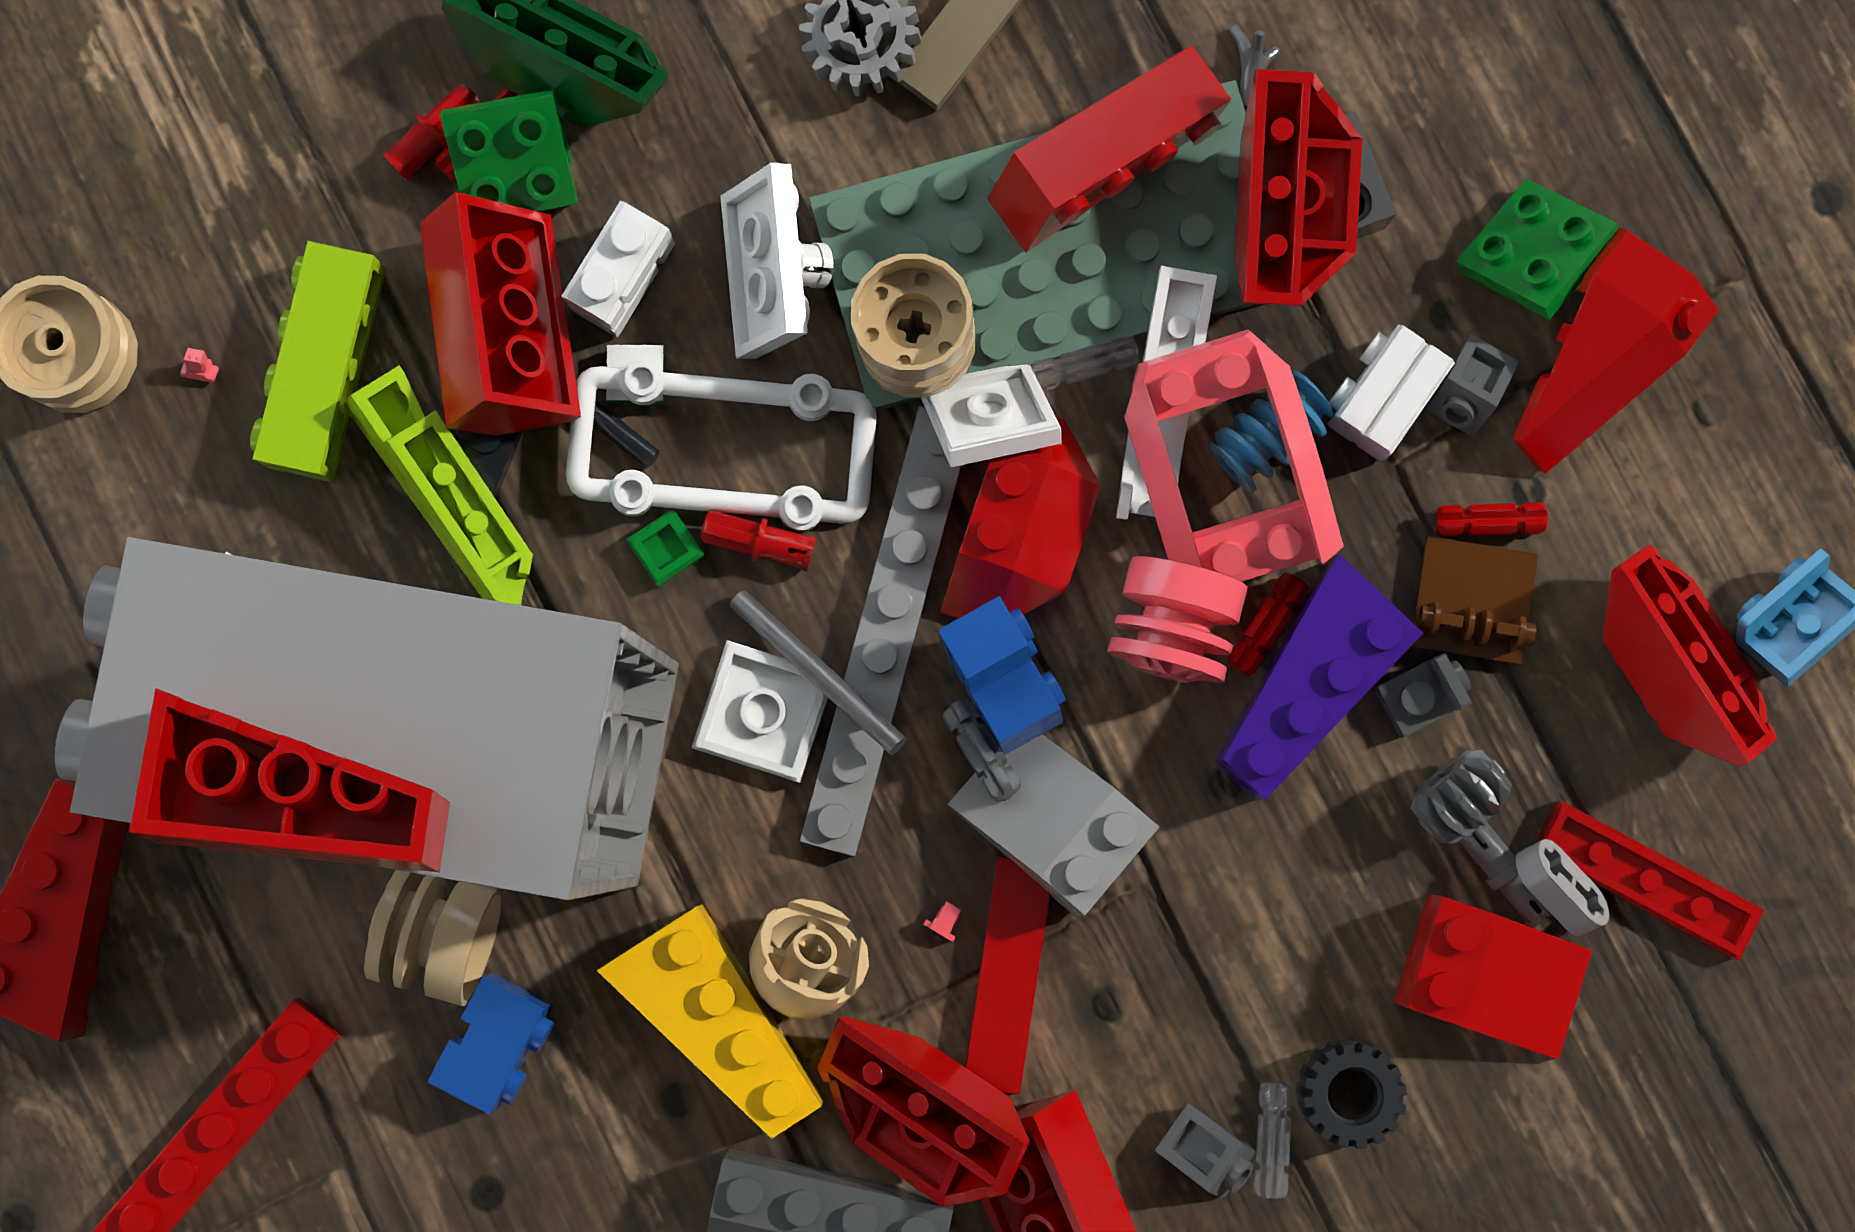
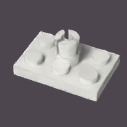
M769 163L720 196L736 359H757L808 333L807 323L810 308L809 302L804 296L803 286L825 288L832 278L830 273L818 271V267L833 268V256L830 247L825 243L802 244L798 240L796 212L799 196L797 188L793 184L791 164Z

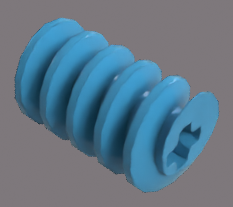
M1291 371L1311 432L1322 438L1327 434L1321 417L1326 415L1333 418V409L1324 395L1306 376L1298 371ZM1268 393V402L1263 399H1256L1250 405L1251 416L1239 413L1232 419L1234 431L1227 427H1221L1215 433L1217 445L1212 442L1208 443L1213 456L1227 475L1250 493H1254L1257 490L1251 475L1254 471H1257L1269 480L1275 475L1269 459L1274 457L1286 466L1290 464Z

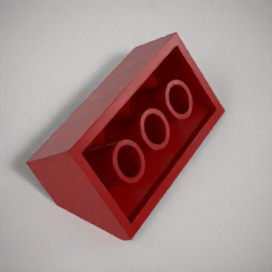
M455 192L420 222L446 428L496 436L576 421L581 417L565 304L561 297L563 291L551 215Z
M1076 1090L1041 1099L1017 1109V1114L1030 1142L1007 1193L980 1199L994 1232H1137Z

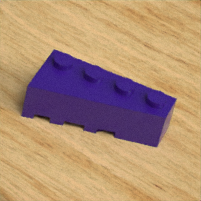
M1340 554L1326 561L1317 577V582L1306 601L1302 604L1292 622L1290 630L1278 651L1272 657L1254 694L1248 700L1214 761L1255 801L1266 800L1423 634L1417 626Z

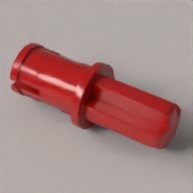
M464 84L457 85L425 117L418 114L415 117L418 122L387 152L385 151L382 156L408 182L422 165L442 147L445 149L448 146L440 118L441 111L443 109L481 103L480 98L468 86Z
M717 511L708 512L701 532V540L704 543L752 556L751 562L757 563L758 558L799 568L805 572L808 570L811 555L795 552L789 548L812 553L816 537H809L767 525L768 519L763 518L762 522L758 523Z

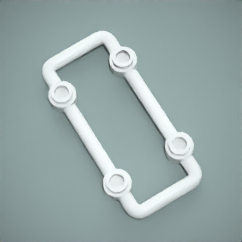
M644 357L629 361L623 368L591 367L583 371L576 379L581 417L576 421L570 422L566 480L570 490L579 498L589 501L611 502L620 513L631 517L643 515L654 506L781 518L786 527L796 532L809 531L815 528L819 522L852 523L860 519L867 511L870 501L877 415L876 408L872 407L864 393L854 390L834 389L825 378L816 374H805L797 378L793 384L667 373L663 372L660 365L655 361ZM596 390L623 391L626 398L628 397L632 403L637 405H650L656 402L659 396L672 395L788 406L797 417L806 421L820 420L829 411L854 413L847 500H823L813 488L804 485L794 486L787 490L783 496L653 484L647 475L637 470H625L617 474L613 480L590 478L588 474Z

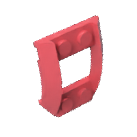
M1247 329L1138 364L1132 383L1133 390L1127 411L1123 416L1134 446L1168 560L1208 569L1242 582L1317 558L1324 564L1344 547L1318 451L1290 366L1265 343ZM1266 388L1300 500L1192 533L1158 421Z

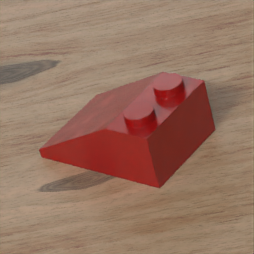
M1427 894L1393 1003L1559 1060L1593 950L1444 896Z

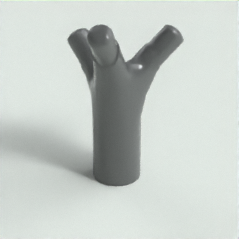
M1235 24L1229 28V32L1237 43L1240 55L1241 81L1239 93L1244 109L1247 110L1255 70L1266 69L1269 63L1279 56L1280 50L1278 47L1272 46L1263 53L1265 32L1256 30L1253 41L1250 43L1245 33Z

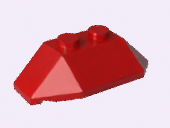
M1256 69L1254 72L1240 139L1234 249L1242 303L1301 306L1342 268L1357 251L1363 138L1339 105L1323 88L1324 85L1315 72Z
M1056 417L1061 427L1062 444L990 459L940 610L941 614L959 619L1000 596L1009 612L1018 607L1022 614L1025 615L1066 593L1101 489V484L1064 419Z
M1651 544L1643 547L1613 568L1611 571L1602 640L1611 652L1615 663L1622 669L1644 703L1646 711L1653 717L1665 737L1738 767L1750 763L1777 740L1773 726L1767 722V708L1756 674L1694 579L1673 562L1662 558L1659 551Z
M846 1016L838 1018L817 1068L824 1083H829L835 1107L852 1143L942 1207L1007 1193L1030 1142L1011 1098L919 1036Z

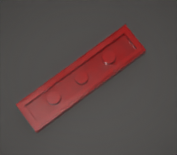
M1563 801L1555 802L1535 843L1544 839L1553 841L1597 887L1733 960L1740 961L1765 909Z
M997 857L965 1068L1001 1092L1020 1095L1050 893L1011 859Z

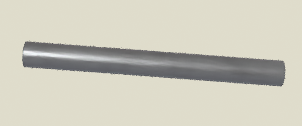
M746 590L739 592L732 599L730 607L890 755L895 754L906 741L905 736Z

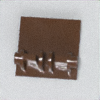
M1426 536L1413 622L1423 634L1410 647L1523 665L1525 646H1532L1536 636V624L1529 623L1538 554Z

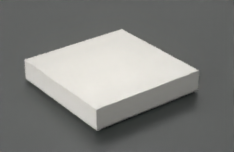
M1028 364L997 367L964 374L950 389L930 397H921L950 467L1062 444L1061 427L1031 366Z
M727 640L692 748L801 783L828 697L787 659Z

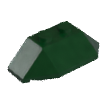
M442 0L441 9L484 77L518 95L553 90L559 116L581 128L640 113L667 82L668 72L663 66L659 65L654 52L641 35L574 0Z

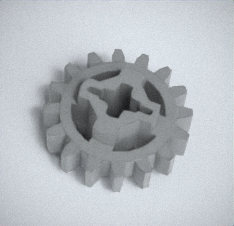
M822 0L820 6L806 3L804 9L811 22L799 24L801 37L804 41H807L801 48L806 61L814 62L812 69L816 78L821 80L830 74L829 81L832 89L836 92H839L846 82L851 83L855 96H861L864 84L872 83L877 93L883 92L882 79L886 76H890L893 80L900 82L903 77L899 64L902 62L914 65L916 57L914 50L910 46L921 44L919 28L914 26L919 22L915 6H906L908 0ZM855 20L859 22L861 30L864 29L867 34L865 36L866 48L862 47L860 39H856L854 34L856 32ZM891 45L889 50L883 55L886 47ZM844 61H849V62H851V63H853V64H855V65H850V64H846V63H843V62H844Z

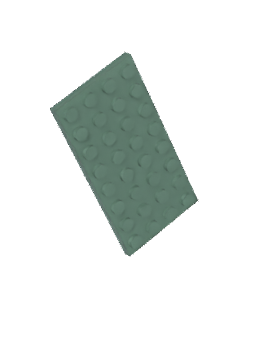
M1236 80L1221 84L1232 100L1218 117L1222 125L1215 133L1197 145H1194L1191 140L1178 148V153L1165 165L1153 172L1147 169L1120 193L1109 199L1105 198L1075 221L1064 226L1027 253L1022 249L987 198L1012 154L1045 133L809 197L821 243L827 244L832 251L833 268H829V271L832 275V282L863 391L872 407L879 411L921 399V397H902L887 391L867 373L851 326V299L860 279L878 262L898 254L929 255L946 262L963 278L972 299L975 325V354L965 374L1028 364L1033 368L1147 336L1158 272L1161 266L1217 275L1210 318L1259 305L1242 303L1234 254L1240 139L1246 115ZM915 328L914 334L907 336V341L909 343H917L919 335L925 334L924 329Z

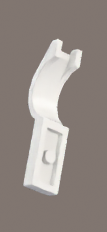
M1166 266L1160 267L1143 362L1205 343L1217 275ZM1190 412L1158 421L1177 484ZM1128 431L1116 518L1128 520L1129 512L1155 517Z

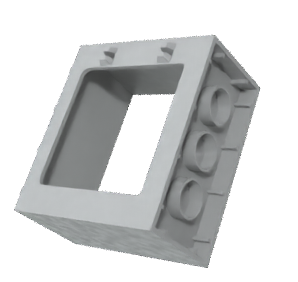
M127 537L121 567L105 565L95 574L87 593L83 615V628L87 642L90 645L104 647L93 701L76 699L71 703L61 721L55 745V767L58 776L62 779L76 781L70 808L71 813L131 823L156 688L205 708L214 709L236 717L246 723L276 734H282L302 741L312 747L339 757L356 761L433 789L448 800L450 807L440 873L390 867L383 868L565 900L638 886L679 663L623 624Z

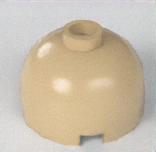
M806 899L790 901L785 908L777 910L775 908L771 911L758 929L749 952L750 975L759 996L772 1009L788 1017L807 1020L833 1014L857 992L866 976L869 960L867 945L863 937L861 936L857 942L854 934L847 928L850 920L841 911L823 902Z

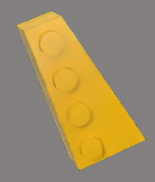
M703 904L688 911L597 970L771 1139L822 1106L823 1095L759 996Z

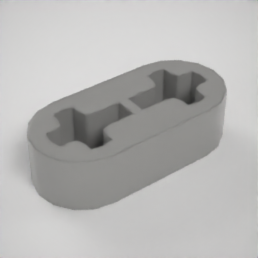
M1544 839L1518 852L1516 855V867L1523 884L1566 930L1579 937L1607 924L1609 909L1603 894L1557 844L1551 840Z

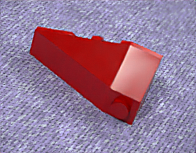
M1618 228L1586 271L1578 289L1585 296L1572 325L1563 323L1556 338V341L1563 343L1561 351L1551 373H1546L1539 377L1512 438L1537 471L1546 474L1682 359L1719 311L1694 274L1629 230Z

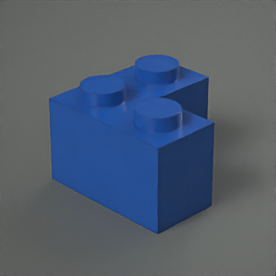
M998 596L938 630L949 662L1004 755L1063 723L1059 705L1065 702L1066 698L1052 673L1048 671L1040 675L1031 657L1038 653L1032 641L1035 637L1018 607L1009 612L1001 597Z

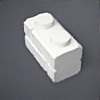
M620 200L561 296L569 309L618 338L659 271L657 264L665 262L675 245L669 228Z
M1398 325L1388 337L1381 332L1376 334L1359 358V360L1367 364L1361 376L1356 382L1346 377L1329 401L1331 407L1336 410L1334 417L1327 423L1329 427L1349 441L1356 443L1359 448L1382 462L1396 449L1455 364L1452 358L1433 345L1425 343L1424 339L1404 325Z

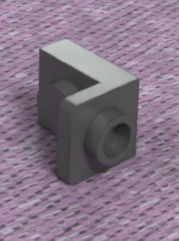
M1470 334L1453 361L1455 364L1431 397L1426 409L1449 425L1460 429L1468 435H1475L1497 408L1520 361Z
M1446 654L1432 657L1373 688L1400 738L1406 737L1440 718L1472 704L1467 694L1471 690L1467 674L1456 660L1450 662Z
M1187 1103L1155 1149L1158 1154L1209 1193L1224 1198L1229 1191L1236 1193L1246 1183L1253 1170V1164L1250 1161L1256 1153L1249 1145L1237 1139L1189 1103Z

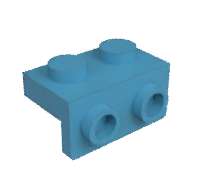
M1819 549L1807 560L1803 557L1794 560L1778 579L1779 585L1765 597L1760 593L1754 595L1742 606L1736 617L1738 619L1736 644L1787 688L1855 629V590L1829 570L1830 555L1822 549Z

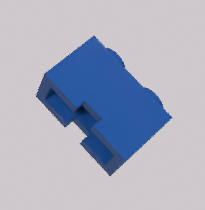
M494 973L483 976L460 1018L470 1024L465 1036L459 1035L456 1041L453 1039L448 1041L428 1083L489 1115L499 1109L503 1102L511 1106L527 1078V1074L520 1071L530 1050L538 1053L553 1028L554 1022L547 1019L553 1004Z

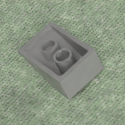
M1040 735L1005 755L1008 760L1007 764L1004 765L1005 768L1011 765L1021 781V788L1013 794V797L1006 801L992 800L982 784V780L985 779L984 775L978 778L977 774L974 773L947 805L1001 853L1031 876L1072 915L1081 917L1087 914L1158 830L1159 826L1113 786L1044 735Z

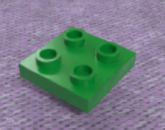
M553 90L448 108L441 111L440 118L460 193L533 211L578 204L567 134L563 121L559 117Z
M1525 179L1456 262L1461 274L1550 320L1580 285L1588 268L1618 230V224L1535 182Z

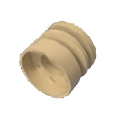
M898 254L878 262L860 279L851 299V326L867 373L883 389L902 397H930L950 389L967 372L975 354L973 305L963 278L946 262L929 255ZM915 328H923L925 334L919 335L917 343H909L907 341V336H912Z
M395 870L377 904L371 921L364 964L366 979L386 983L392 976L394 987L408 989L419 975L422 967H424L425 996L466 1006L478 986L489 961L501 917L502 890L491 886L459 881L450 893L447 901H445V878L429 875L423 878V874Z

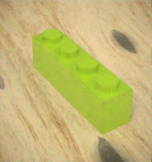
M307 241L304 256L297 257L291 277L292 287L295 289L291 309H286L282 313L278 325V340L282 344L277 364H271L265 376L264 394L268 399L263 418H258L255 421L250 437V447L254 451L253 460L269 469L334 483L350 419L344 403L350 395L357 391L387 271L374 255Z

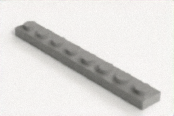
M919 406L844 678V681L890 724L893 720L962 466L950 467L928 413L921 406ZM838 706L834 714L800 842L856 856L884 749Z

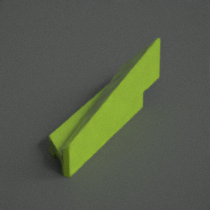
M400 365L350 395L344 403L345 409L482 599L521 605L525 580L530 573L533 554L449 429L446 428L437 411L435 410L426 417L424 416Z

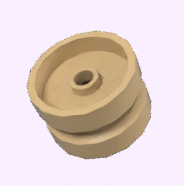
M38 275L15 284L0 298V379L10 389L60 412L87 413L108 405L127 388L137 367L138 342L129 319L113 303L99 296L87 286L65 276Z

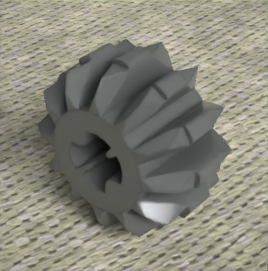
M1483 750L1464 751L1459 757H1453L1445 766L1438 768L1432 777L1424 781L1423 787L1415 792L1410 809L1419 818L1418 822L1429 835L1433 834L1440 843H1457L1463 837H1470L1480 826H1485L1486 822L1493 815L1499 813L1500 807L1509 799L1512 783L1504 775L1505 771L1494 758L1490 759Z

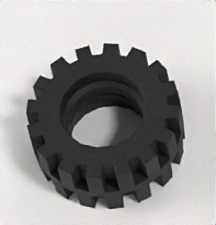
M1355 1040L1333 1041L1327 1043L1326 1047L1322 1050L1316 1049L1310 1055L1311 1060L1308 1064H1303L1299 1072L1302 1074L1301 1080L1296 1085V1093L1299 1094L1300 1100L1297 1103L1301 1113L1306 1118V1122L1324 1139L1345 1148H1368L1367 1144L1373 1142L1379 1144L1386 1140L1384 1135L1389 1131L1394 1133L1399 1126L1396 1121L1400 1114H1405L1407 1106L1403 1104V1096L1407 1095L1406 1085L1401 1081L1400 1076L1402 1074L1398 1067L1380 1050ZM1348 1069L1364 1072L1370 1078L1374 1087V1100L1370 1108L1363 1115L1355 1118L1339 1116L1331 1108L1328 1100V1087L1332 1079L1340 1072Z

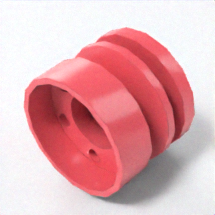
M1132 557L1122 596L1137 605L1145 607L1143 615H1117L1114 626L1136 635L1137 639L1112 637L1110 638L1106 653L1127 662L1138 671L1164 679L1184 683L1194 681L1222 683L1225 679L1227 667L1203 656L1204 653L1229 655L1233 645L1223 638L1209 633L1211 625L1228 626L1239 623L1248 587L1234 578L1201 567L1161 558Z

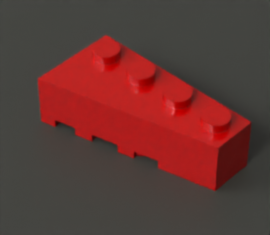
M1193 45L1015 151L987 200L1025 253H1027L1061 228L1075 221L1105 198L1109 199L1120 193L1147 169L1153 172L1165 165L1178 153V148L1191 140L1194 145H1197L1210 137L1222 125L1218 117L1232 99Z
M155 688L129 832L159 844L440 873L450 802L433 789L356 761L339 757L312 747L302 741L282 734H276L246 723L236 717L214 709L205 708Z
M65 779L54 780L0 894V1016L57 1042L85 1036L89 1016L85 1015L90 988L95 987L99 964L95 963L102 930L107 928L111 907H107L112 879L118 873L128 822L71 813L70 808L76 781Z

